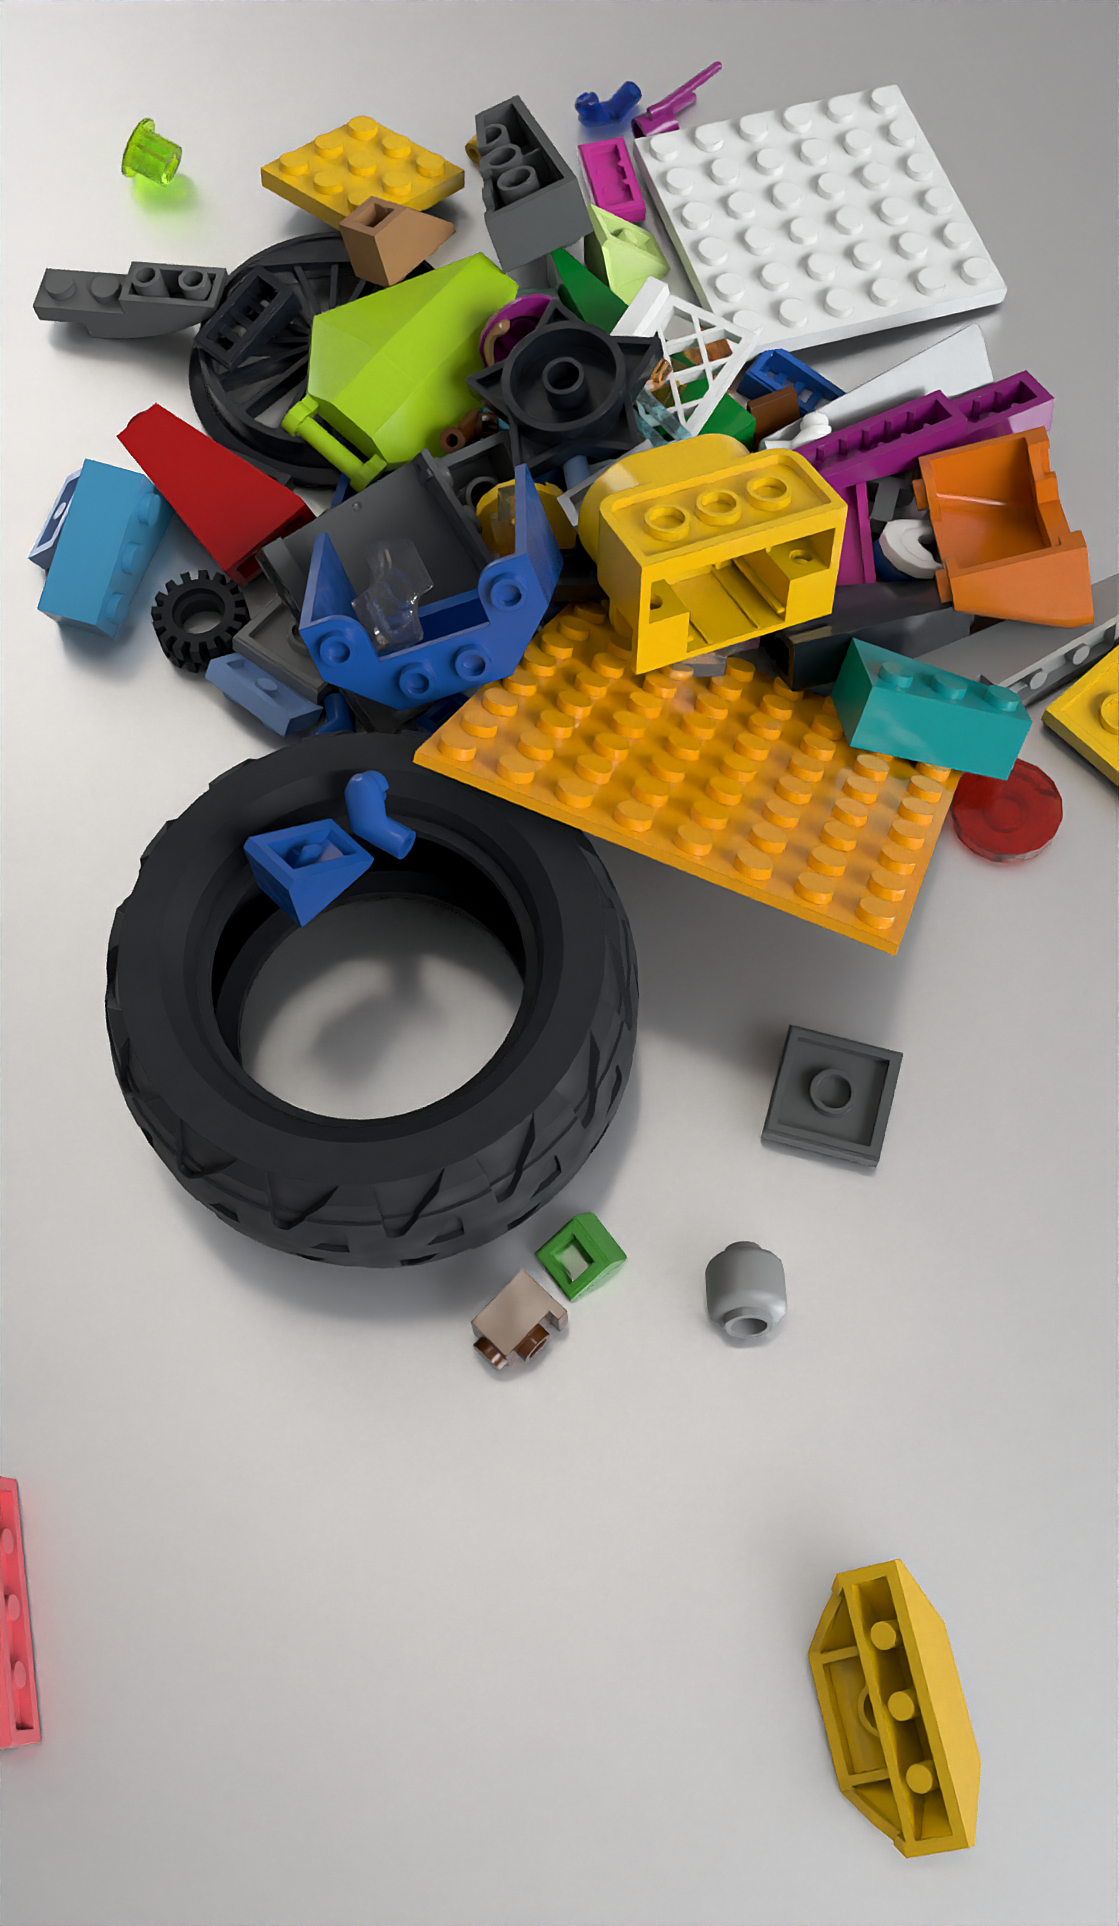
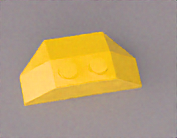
M901 1559L836 1574L831 1587L833 1593L819 1620L808 1650V1657L840 1792L875 1827L894 1841L893 1845L905 1858L967 1849L975 1846L981 1758L944 1621Z

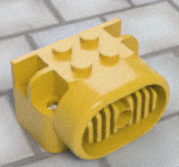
M723 434L698 435L637 452L622 458L607 468L594 481L582 501L578 515V534L582 546L597 565L598 582L610 598L609 618L611 625L621 636L632 638L631 669L635 675L831 614L848 505L798 452L783 448H772L751 454L740 441Z

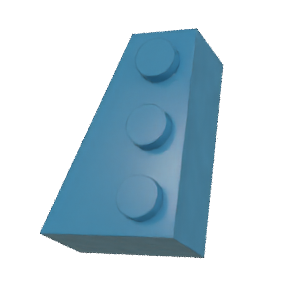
M85 458L37 607L39 611L57 623L114 639L120 625L126 620L129 606L175 513L174 508L144 474Z

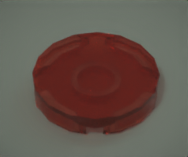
M1019 758L1016 759L1007 781L965 772L957 784L950 804V813L952 811V819L954 821L953 828L958 839L974 854L993 862L1008 863L1009 859L1018 860L1023 858L1022 861L1036 857L1051 844L1063 819L1062 798L1054 781L1038 766Z

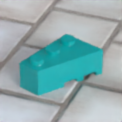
M853 637L831 693L833 704L850 747L1006 781L1033 723L1018 694L1008 688L998 685L987 686Z

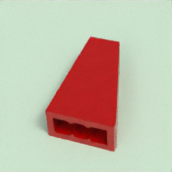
M157 403L153 404L148 410L132 417L127 427L116 436L221 569L241 589L263 571L254 558L261 548L279 537L284 539L317 518L299 495Z

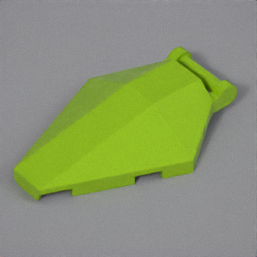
M479 252L314 316L310 331L306 396L286 414L281 422V427L292 436L300 435L351 479L349 485L358 493L374 484L385 471L399 469L426 448L433 459L436 457L440 459L449 455L440 445V434L443 430L454 427L469 410L475 408L484 409V405L470 394L466 384L467 377L485 369L478 349L481 332L486 326L488 318L515 299L519 285L507 274H504L487 256ZM316 414L320 415L370 460L364 464L312 418Z

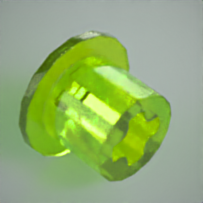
M149 117L144 118L135 127L127 142L122 158L121 172L126 178H132L139 173L163 187L167 186L179 167L182 148L156 133L154 121Z

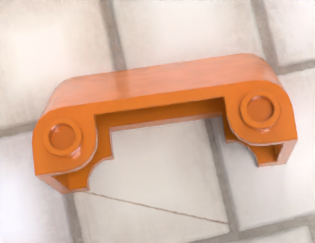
M1044 426L918 457L921 478L912 480L918 511L928 509L943 569L936 570L935 577L941 604L951 601L955 612L1066 629H1075L1094 624L1087 545L1082 531L1071 532L1059 500L1057 476L1055 471L1051 472L1048 452L1050 443Z

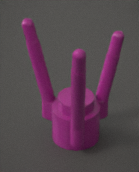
M714 62L662 101L646 108L645 113L631 119V130L634 139L679 130L675 114L696 101L697 95L693 91L722 69L721 62Z

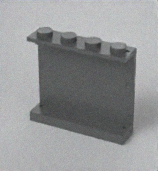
M426 448L407 464L284 539L279 537L264 546L254 558L299 627L315 536L321 533H328L366 616L378 621L478 588V580L483 569L491 562L500 559L501 556L496 552L491 553L480 536L482 526L474 511L468 505H461L451 488L454 482L445 463L438 457L433 459ZM537 629L535 630L532 638L539 632ZM336 686L366 733L392 734L399 730L401 725L440 700L437 699L400 711Z

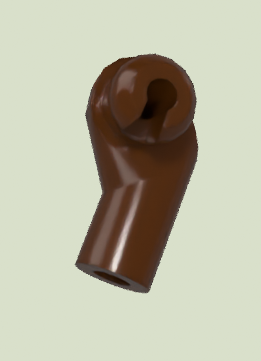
M482 408L469 410L454 427L447 428L440 434L441 448L446 453L451 454L478 442L480 438L485 439L498 433L499 417L493 412H483Z

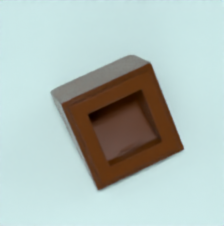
M793 385L747 403L746 410L756 418L752 451L754 453L758 452L759 443L764 438L801 419L797 393Z

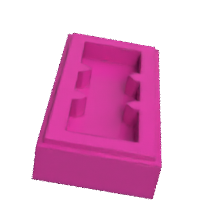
M624 137L577 145L578 161L591 204L630 223L644 221L646 219V207Z

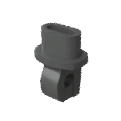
M912 469L866 482L867 499L874 502L870 517L871 532L882 534L887 522L892 521L895 507L908 506L913 501Z

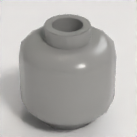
M739 1241L728 1245L725 1251L720 1252L709 1261L705 1270L707 1308L711 1319L725 1328L728 1334L736 1337L752 1338L770 1332L774 1324L779 1322L787 1311L785 1275L781 1259L771 1251L762 1249L757 1243Z

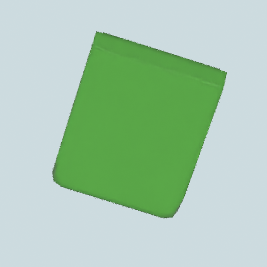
M591 1212L575 1215L534 1253L570 1301L576 1299L627 1259L621 1247L600 1220Z

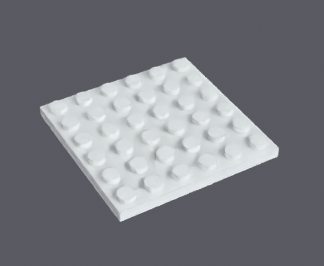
M897 84L634 139L632 155L702 308L757 334L758 344L746 362L755 360L760 353L766 350L782 348L787 352L993 305L1004 300L1008 287ZM726 338L718 340L724 356H731L738 344Z

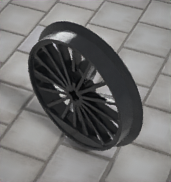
M341 232L316 233L292 238L270 246L250 257L228 275L218 309L257 264L286 286L298 283L313 317L321 314L322 311L307 280L331 276L329 310L339 307L341 275L355 276ZM423 260L406 275L402 282L435 270V268L426 260ZM361 279L348 303L370 295L375 283ZM267 298L265 299L270 304L271 301ZM250 311L246 316L254 322L259 315L254 311ZM300 311L291 321L292 323H289L250 356L268 358L236 368L233 372L227 371L219 374L220 363L194 343L189 361L190 394L199 420L210 437L223 446L292 475L295 485L324 488L337 487L341 471L301 436L290 435L281 427V422L277 428H271L255 420V418L302 381L303 383L284 417L296 403L301 402L306 396L312 319ZM210 318L205 321H201L199 331L210 320ZM236 323L233 327H231V329L233 330L236 325L240 324ZM223 335L215 341L227 351L234 345ZM281 374L241 406L236 405L226 394L227 392ZM316 414L314 416L315 419L323 424V428L333 436V427L320 415ZM344 436L334 437L364 464L370 460ZM395 470L385 471L377 479V481L394 472Z

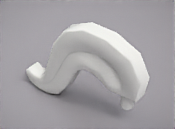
M928 510L925 512L922 520L899 519L887 522L879 538V543L884 555L898 570L915 578L933 579L935 571L943 569L942 564L934 562L931 553L921 545L936 542Z

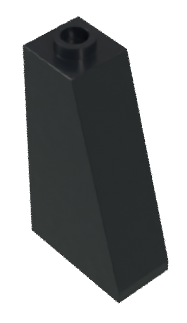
M936 578L837 585L831 614L758 636L748 641L793 692L835 682L852 637L914 659L969 636L970 627L974 622V614L955 612L951 601L941 604Z

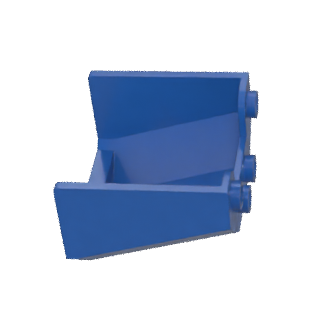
M527 464L515 466V554L497 559L488 564L480 574L478 588L378 621L366 616L328 533L324 532L315 536L299 632L323 681L403 711L513 675L548 608L564 565L562 554Z

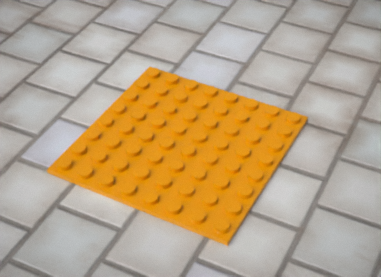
M570 601L530 640L512 676L483 685L415 752L413 762L894 956L901 943L962 773L960 770L850 747L831 695L824 697L806 689L792 692L779 676L774 678L756 671L753 664L738 657L722 658L705 653L635 675L631 669L632 638L621 636L611 625L609 614L606 613L607 610L602 605L593 601Z

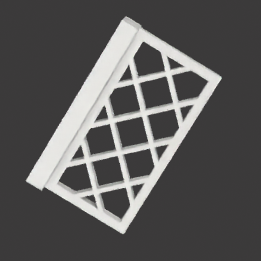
M652 276L648 277L610 334L611 336L657 337L662 342L663 357L668 375L648 380L636 398L640 417L636 418L638 431H644L645 440L649 439L652 445L650 427L679 419L681 431L674 441L654 446V448L697 436L758 344L756 333L671 295L667 283ZM675 315L694 324L696 333L666 342L664 331ZM700 327H703L707 330L701 331ZM725 338L738 344L731 356L709 362L705 344ZM699 346L704 364L674 373L669 355ZM718 374L717 377H716V379L713 380V376H712V375ZM707 377L710 388L704 397L681 404L677 386ZM671 388L676 406L646 415L642 396ZM690 416V418L686 422L685 417ZM614 459L592 465L589 464L590 473H596L613 462Z

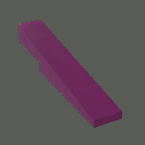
M1024 370L951 401L939 389L802 445L792 451L802 455L834 490L917 468L919 467L918 457L1041 426L1045 427L1046 432L1050 431L1055 398L1027 370Z

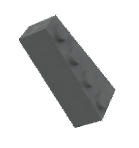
M519 95L475 115L477 145L481 155L479 167L484 183L482 188V198L486 207L484 220L504 274L558 248L570 247L577 243L581 237L594 231L577 177Z

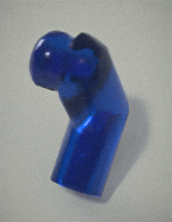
M631 81L624 82L609 100L599 102V97L595 92L591 91L589 94L584 92L575 100L574 108L579 113L577 119L588 128L618 125L641 100L642 93L639 87Z

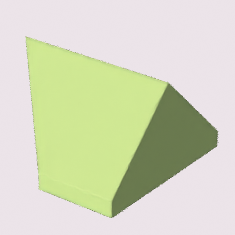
M590 203L587 206V210L594 231L584 236V261L588 270L630 306L649 276L661 280L671 268L652 233Z

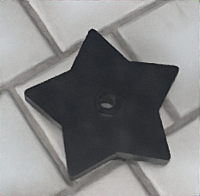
M552 299L535 330L522 338L506 359L466 378V384L470 394L509 425L514 474L515 466L526 463L532 479H535L577 455L616 460L638 446L640 439L633 403L660 362L664 352L660 338L611 336L603 329L581 321L561 301Z

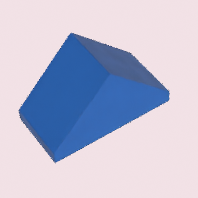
M331 818L248 837L243 847L258 887L301 928L360 877L374 860L364 848Z

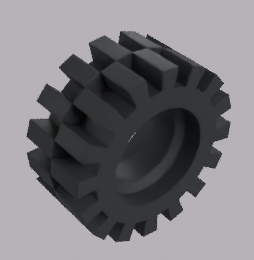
M198 570V579L195 580L191 579L189 572L180 574L183 583L178 586L171 579L165 584L168 595L158 591L154 598L158 607H151V616L154 621L152 625L166 657H171L173 664L180 669L186 663L188 671L197 674L199 665H204L207 671L211 659L235 653L232 638L251 621L243 592L239 591L238 585L232 579L227 583L225 575L218 572L215 573L213 580H210L207 570ZM214 611L222 615L220 623L207 632L190 633L183 629V624L186 620L196 613Z

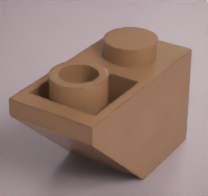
M375 196L369 197L338 224L355 276L386 288L401 283L406 278V275L428 256L434 254L439 246L456 232L454 224Z

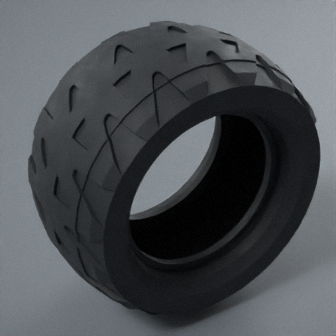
M350 730L316 734L301 738L302 743L282 748L261 758H248L220 774L208 783L209 790L199 796L177 819L166 821L148 844L140 857L141 868L139 869V876L133 891L117 907L109 936L106 963L107 989L105 994V1014L115 1075L127 1107L137 1125L141 1128L148 1143L181 1186L197 1201H200L205 1207L214 1212L220 1220L236 1231L270 1248L308 1260L333 1265L366 1268H394L421 1265L456 1255L470 1248L475 1249L518 1227L560 1192L579 1172L595 1150L618 1110L629 1080L633 1062L639 1002L637 953L629 919L621 899L593 845L582 830L414 763L416 750L432 736V734L402 730L400 735L389 733H355ZM366 770L380 772L389 784V789L384 791L387 796L384 800L386 815L416 832L413 846L401 860L357 836L351 829L344 792L349 780L355 774L363 773ZM331 818L374 858L370 867L315 917L336 907L361 900L386 897L411 898L441 905L460 913L489 933L513 962L521 977L524 989L514 1023L504 1042L488 1063L462 1087L428 1106L405 1114L375 1119H343L319 1115L281 1100L251 1078L243 1069L240 1050V1031L246 1000L253 982L264 963L274 950L300 926L258 887L243 849L248 837Z

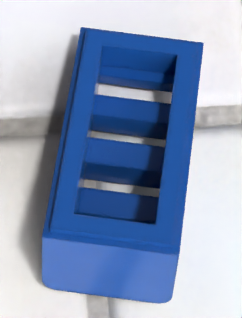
M782 348L766 350L760 353L745 372L736 390L737 393L754 400L784 388L782 385L786 380L794 383L793 387L797 393L800 418L815 411L814 407L821 398L831 402L846 394L842 389ZM771 372L777 376L772 380L767 376V373ZM803 389L812 392L806 403L798 398Z

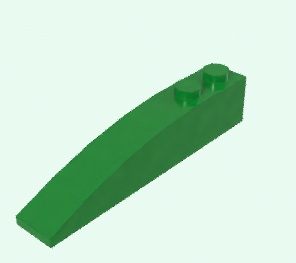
M558 248L547 254V280L551 287H555L560 301L581 321L593 324L610 335L629 306L564 248ZM681 352L669 355L674 373L696 366ZM664 357L661 358L648 380L668 375ZM707 377L677 386L681 404L704 397L710 388ZM671 388L642 396L646 415L676 406ZM725 392L698 435L711 433L728 435L740 441L749 452H752L756 418ZM635 400L633 403L635 417L637 418L640 417L637 402ZM690 416L685 417L686 422L688 421ZM679 419L650 427L651 438L655 441L660 440L663 444L674 441L681 431Z

